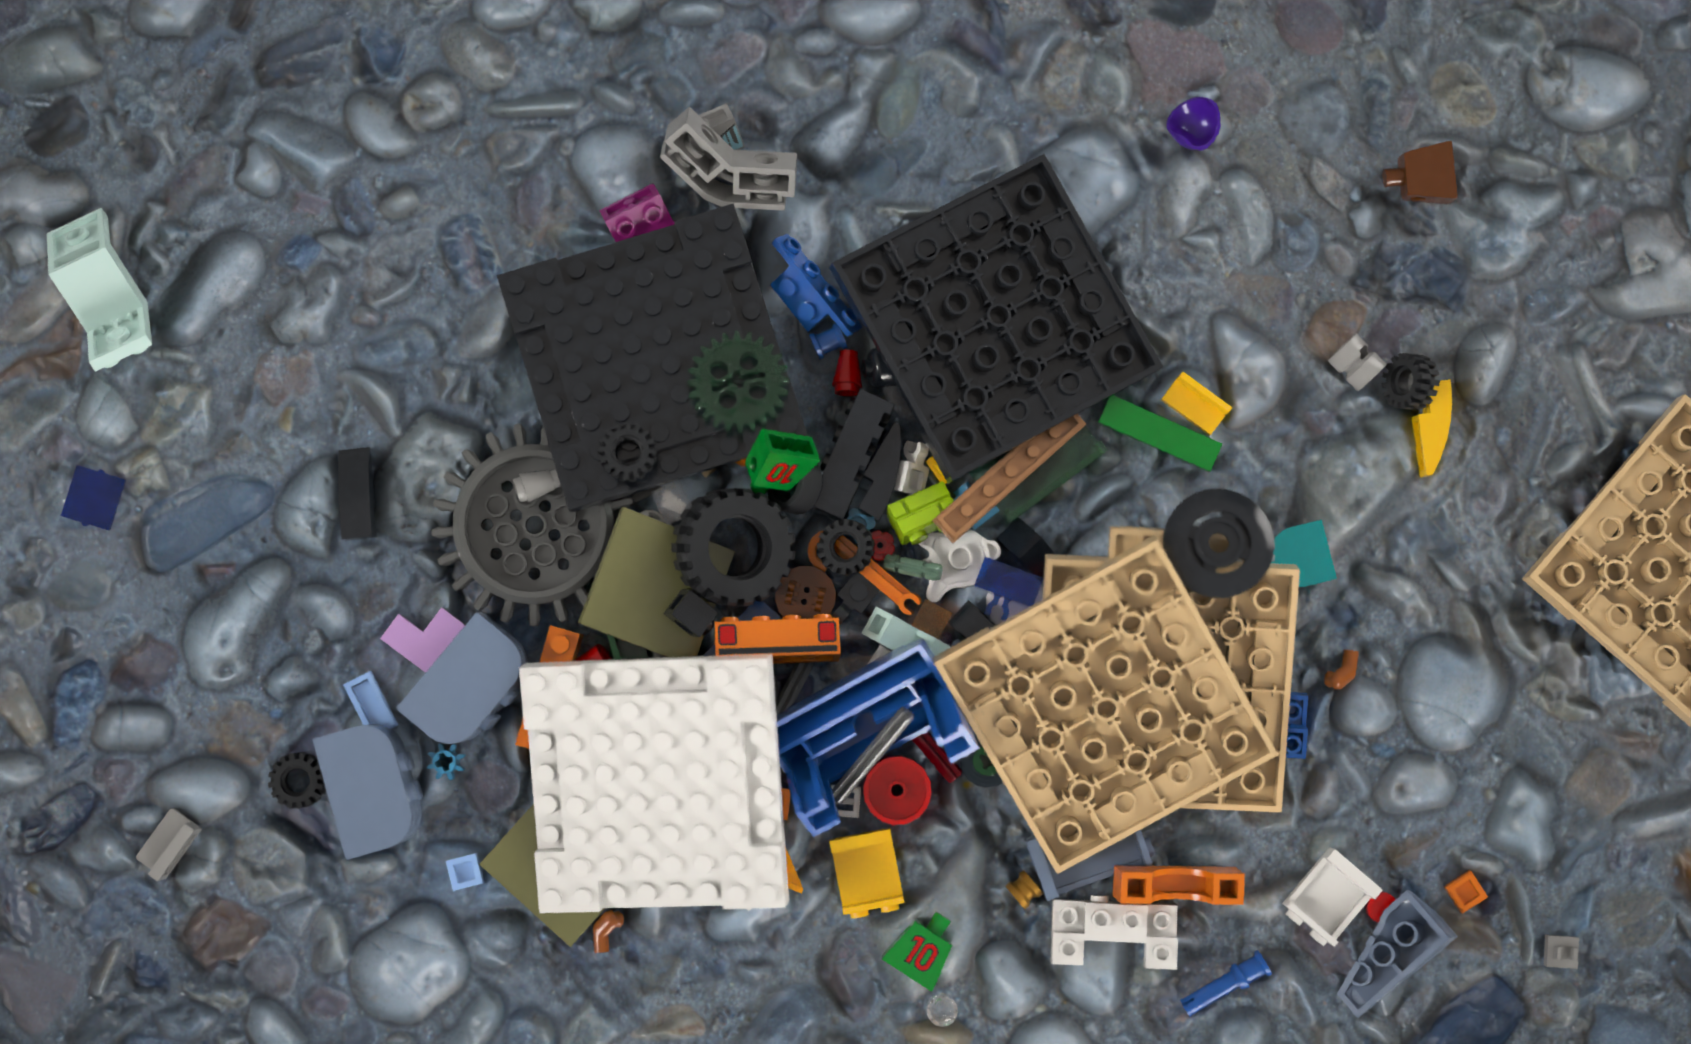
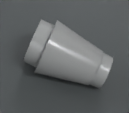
M555 469L519 474L518 478L512 479L520 503L524 501L530 503L555 490V488L561 487Z

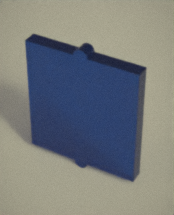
M76 465L61 516L82 522V526L92 525L110 531L126 479L106 474L103 469L95 471Z

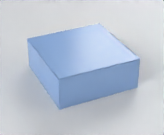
M478 853L446 861L453 891L485 882L481 866L479 865Z

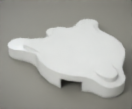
M971 529L954 543L944 533L932 532L927 534L928 538L918 544L929 552L928 558L923 559V561L941 564L943 572L940 580H929L926 598L930 602H938L946 592L952 589L966 588L978 583L986 575L992 562L1000 557V545L996 541L987 540Z

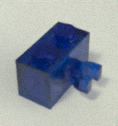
M984 557L973 587L994 595L993 600L987 604L983 613L990 616L991 609L997 606L1000 597L1003 598L1001 606L1003 614L1000 620L1005 621L1009 615L1008 604L1010 601L1028 608L1034 605L1043 578Z

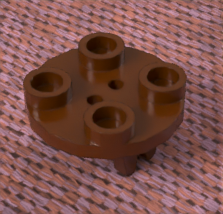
M799 566L791 569L788 577L781 578L782 586L775 592V602L782 616L799 615L801 619H813V616L817 614H831L835 605L836 590L831 578L824 571L813 566ZM805 587L810 589L809 593L804 592ZM802 599L807 600L806 605H803L801 603Z

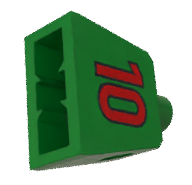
M762 429L746 458V467L751 479V490L755 494L760 492L764 495L770 488L785 491L791 490L820 462L812 437Z
M937 911L927 926L914 919L883 953L882 960L932 992L952 947L951 942L942 937L951 921Z

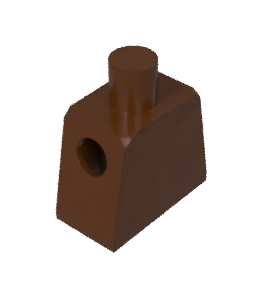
M1452 141L1403 153L1398 158V168L1383 169L1384 187L1400 186L1401 198L1404 201L1451 204L1458 198Z

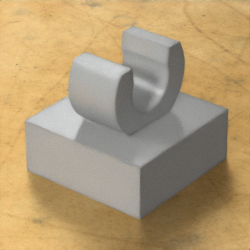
M1545 934L1543 965L1546 967L1578 969L1579 938L1575 936Z

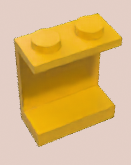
M890 827L829 839L843 915L850 914L851 919L868 916V910L880 908L881 913L898 910L899 904L905 903Z

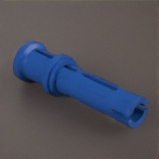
M1256 950L1251 958L1238 965L1236 963L1232 964L1229 968L1230 972L1185 998H1181L1180 1002L1189 1017L1238 988L1246 990L1250 988V983L1260 977L1272 975L1260 952Z

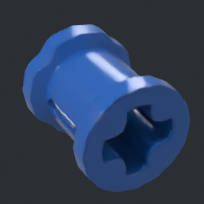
M836 323L833 324L831 329L817 335L814 333L809 334L819 360L823 359L825 354L838 348L843 350L848 348L843 334Z

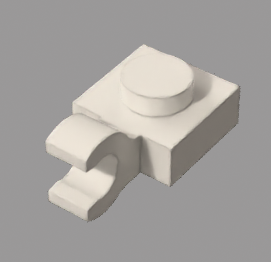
M906 441L904 455L907 461L900 460L894 490L912 495L925 489L930 469L924 466L929 452L926 444Z

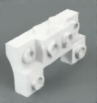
M1091 895V900L1052 899L1051 963L1083 965L1084 940L1144 943L1143 966L1145 968L1177 970L1178 938L1176 935L1178 906L1176 904L1162 903L1121 904L1119 901H1109V896Z

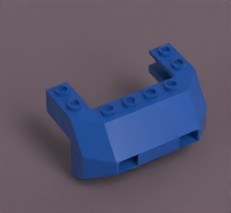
M923 638L896 648L799 701L776 716L780 767L787 777L795 813L813 837L841 823L830 783L843 777L901 707H905L912 712L914 719L885 754L901 747L904 743L915 737L927 733L930 729L940 747L944 745L951 763L979 749L972 727L936 668L933 658L935 655Z

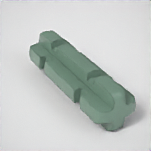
M888 554L884 558L883 568L886 571H896L900 574L919 578L925 577L933 581L940 580L942 577L943 567L941 564L927 563V561L908 557L903 558L894 554Z

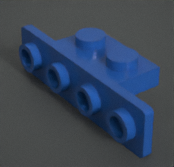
M788 234L775 238L772 244L789 264V267L770 286L807 332L813 330L828 315H830L847 337L862 329V325L858 322L852 309L847 308L839 298L840 295L837 289L826 282L820 274L819 267L802 252L799 242Z

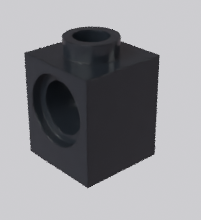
M682 589L663 614L690 636L700 637L701 635L705 636L714 627L715 621L713 619L718 612L691 590Z

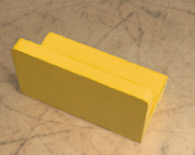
M1185 372L1178 375L1161 398L1162 402L1209 436L1232 409L1230 405Z

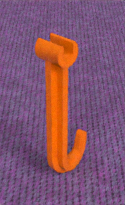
M819 531L811 538L807 553L814 567L826 572L827 568L817 556V543H819L820 534L823 533V531ZM844 535L840 536L834 545L835 552L842 559L852 558L858 550V547ZM871 558L869 565L859 573L895 602L902 613L906 615L914 614V611L907 607L906 601L907 599H912L916 604L920 605L922 604L921 597L908 590Z

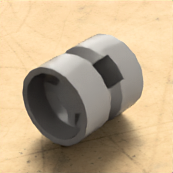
M1357 333L1344 343L1328 359V362L1339 373L1345 372L1347 374L1346 380L1356 391H1359L1387 363L1376 352L1369 353L1367 351L1368 344Z

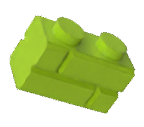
M941 481L887 505L886 515L901 545L909 542L912 545H917L928 538L927 534L936 530L943 533L932 520L954 500L950 496L945 483Z

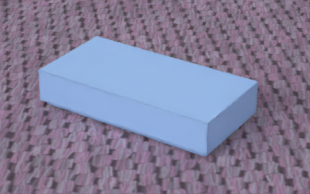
M372 671L343 684L363 725L379 724L389 729L399 725Z

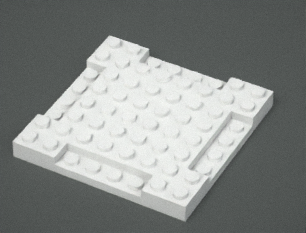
M772 654L525 663L519 668L524 730H528L538 847L534 854L539 913L600 912L603 908L723 906V909L786 907L789 902Z

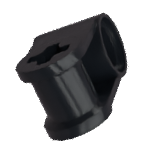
M969 600L947 622L965 639L987 627L989 629L994 627L988 620L989 618Z

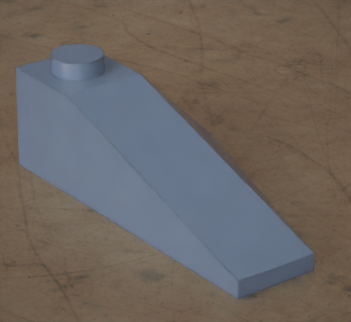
M1406 890L1382 913L1373 934L1369 936L1364 950L1357 962L1354 963L1337 995L1353 1014L1360 1018L1433 959L1458 936L1435 910L1410 890Z

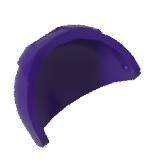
M1196 97L1178 105L1171 112L1166 123L1167 130L1181 146L1191 150H1205L1214 142L1219 134L1221 127L1219 108L1209 98Z

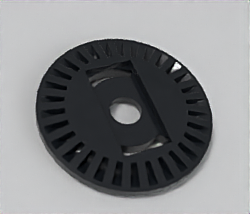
M1207 489L1187 497L1173 510L1164 529L1163 550L1182 584L1187 589L1201 596L1223 599L1243 594L1264 577L1273 559L1274 536L1265 513L1250 498L1232 490ZM1218 512L1221 514V517L1210 518L1199 527L1193 525L1199 518L1210 513ZM1214 534L1224 535L1228 540L1227 549L1223 552L1213 551L1209 545L1210 537ZM1238 559H1241L1243 562L1239 568L1231 572L1215 573L1216 568L1229 567Z

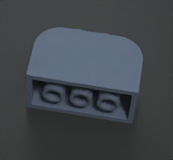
M476 612L396 709L437 742L453 744L469 741L477 737L483 730H491L501 718L498 714L503 706H511L521 694L517 690L521 686L519 668L525 663H529L527 651L515 637L486 613Z
M371 724L348 728L312 739L346 860L398 845L410 839L417 832L422 820V808L419 799H423V792L419 781L414 782L411 770L415 769L412 754L410 751L406 752L402 739L394 730L383 725Z

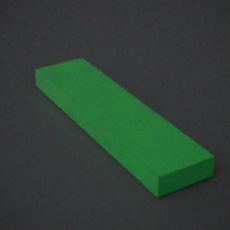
M1114 395L1108 398L1098 420V423L1207 472H1211L1222 447V443Z

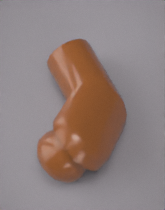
M1343 650L1341 667L1335 672H1326L1324 676V684L1327 687H1333L1335 690L1342 689L1355 678L1359 651Z
M606 911L594 923V953L609 952V934L615 927L619 928L624 924V916L620 911Z

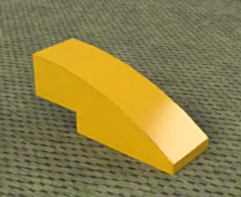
M1451 379L1442 380L1439 382V386H1434V390L1438 392L1436 396H1430L1433 402L1426 404L1423 414L1412 417L1420 478L1434 474L1448 438L1452 411Z

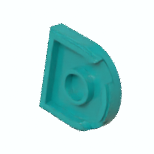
M1322 520L1289 527L1276 535L1273 553L1275 555V562L1271 563L1296 564L1300 569L1299 587L1337 579Z

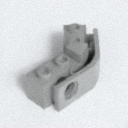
M690 106L668 124L660 158L704 200L720 207L734 203L735 208L785 211L786 197L795 196L797 153L734 150ZM716 176L733 183V185H727L713 178Z

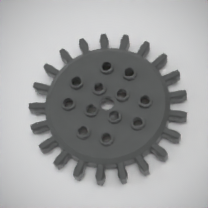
M515 424L513 431L516 440L515 447L503 450L500 439L490 432L486 434L487 444L493 451V456L481 462L476 453L468 449L462 452L465 461L474 468V471L467 480L462 479L456 473H445V480L450 485L459 487L461 491L456 502L436 499L433 506L441 511L453 512V526H439L432 529L431 533L432 536L440 539L454 537L456 550L443 554L437 560L441 566H450L461 560L467 569V572L453 583L452 587L455 591L466 589L474 580L484 587L473 606L478 611H482L487 607L492 596L496 595L505 599L504 606L500 612V621L509 623L514 615L515 605L521 603L528 604L529 606L528 620L530 626H539L541 620L540 605L553 603L556 617L560 622L568 621V610L564 604L565 598L576 594L583 606L586 603L589 594L585 590V586L595 579L615 525L614 511L621 509V507L629 508L634 505L632 497H621L570 513L562 487H558L530 503L527 501L520 503L514 485L510 492L503 491L502 486L504 482L511 481L513 484L512 479L518 478L519 474L556 470L544 426L541 430L540 444H527L526 430L522 424ZM543 501L551 503V509L548 512L541 510V503ZM515 510L522 512V518L519 521H513L511 517ZM534 516L540 517L544 523L542 531L537 534H531L527 529L528 520ZM487 519L493 522V527L489 531H485L482 527L483 522ZM583 520L588 521L590 524L586 532H582L579 529V523ZM553 530H559L561 534L557 541L550 539V533ZM524 539H529L531 541L530 549L522 550L521 542ZM496 548L502 551V556L498 560H494L491 555L492 551ZM560 560H569L570 566L567 570L559 568ZM533 568L540 570V577L536 580L530 577V571Z

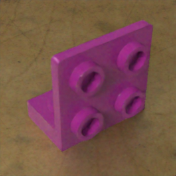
M654 183L599 210L615 242L675 224Z

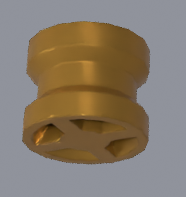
M1024 870L1019 873V878L1015 882H1009L1005 885L1024 909L1030 906V901L1034 897H1040L1044 894Z

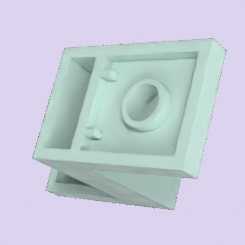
M99 208L48 232V275L87 332L89 363L95 372L102 368L113 367L121 359L131 354L137 355L144 352L148 346L152 345L148 304L110 244L108 216L104 210Z

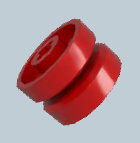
M902 755L887 756L879 760L868 772L863 784L864 800L870 812L880 821L892 825L908 824L918 819L928 808L932 795L931 781L924 768L914 759ZM896 784L901 785L903 793L894 796L891 788Z

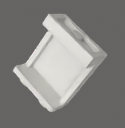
M1329 847L1282 904L1289 909L1285 914L1299 926L1304 922L1312 929L1309 935L1318 943L1324 946L1328 942L1335 947L1338 943L1336 939L1370 898L1376 899L1382 892V889L1337 850Z

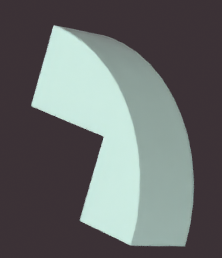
M875 607L861 633L892 651L922 638L935 656L951 648V646L878 607Z

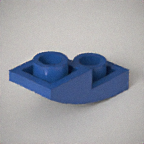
M1290 693L1286 758L1306 759L1308 728L1306 726L1307 693Z

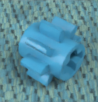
M439 743V752H428V755L433 760L432 764L427 766V769L434 768L437 771L436 779H440L443 774L447 773L449 780L455 779L453 771L465 770L460 765V759L465 758L466 754H458L456 752L457 744H452L446 750L444 743ZM444 753L446 757L453 758V762L449 764V770L447 766H441L440 760L444 759Z

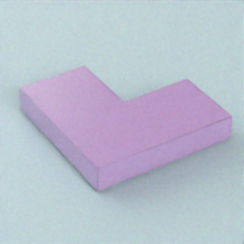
M442 607L424 631L401 614H398L380 639L426 673L466 624Z

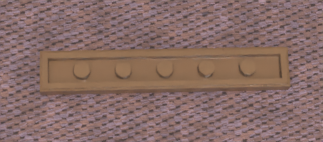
M1076 414L1013 448L932 521L952 543L956 542L1079 432L1086 423Z

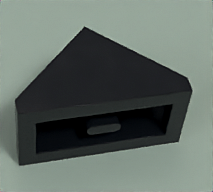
M1018 517L996 539L1040 582L1044 578L1045 554L1055 553L1038 533Z

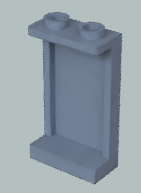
M1140 829L1057 874L1036 837L1025 839L1042 892L1047 901L1059 897L1058 895L1114 876V865H1151L1153 863L1150 856L1155 855L1149 837L1144 839Z

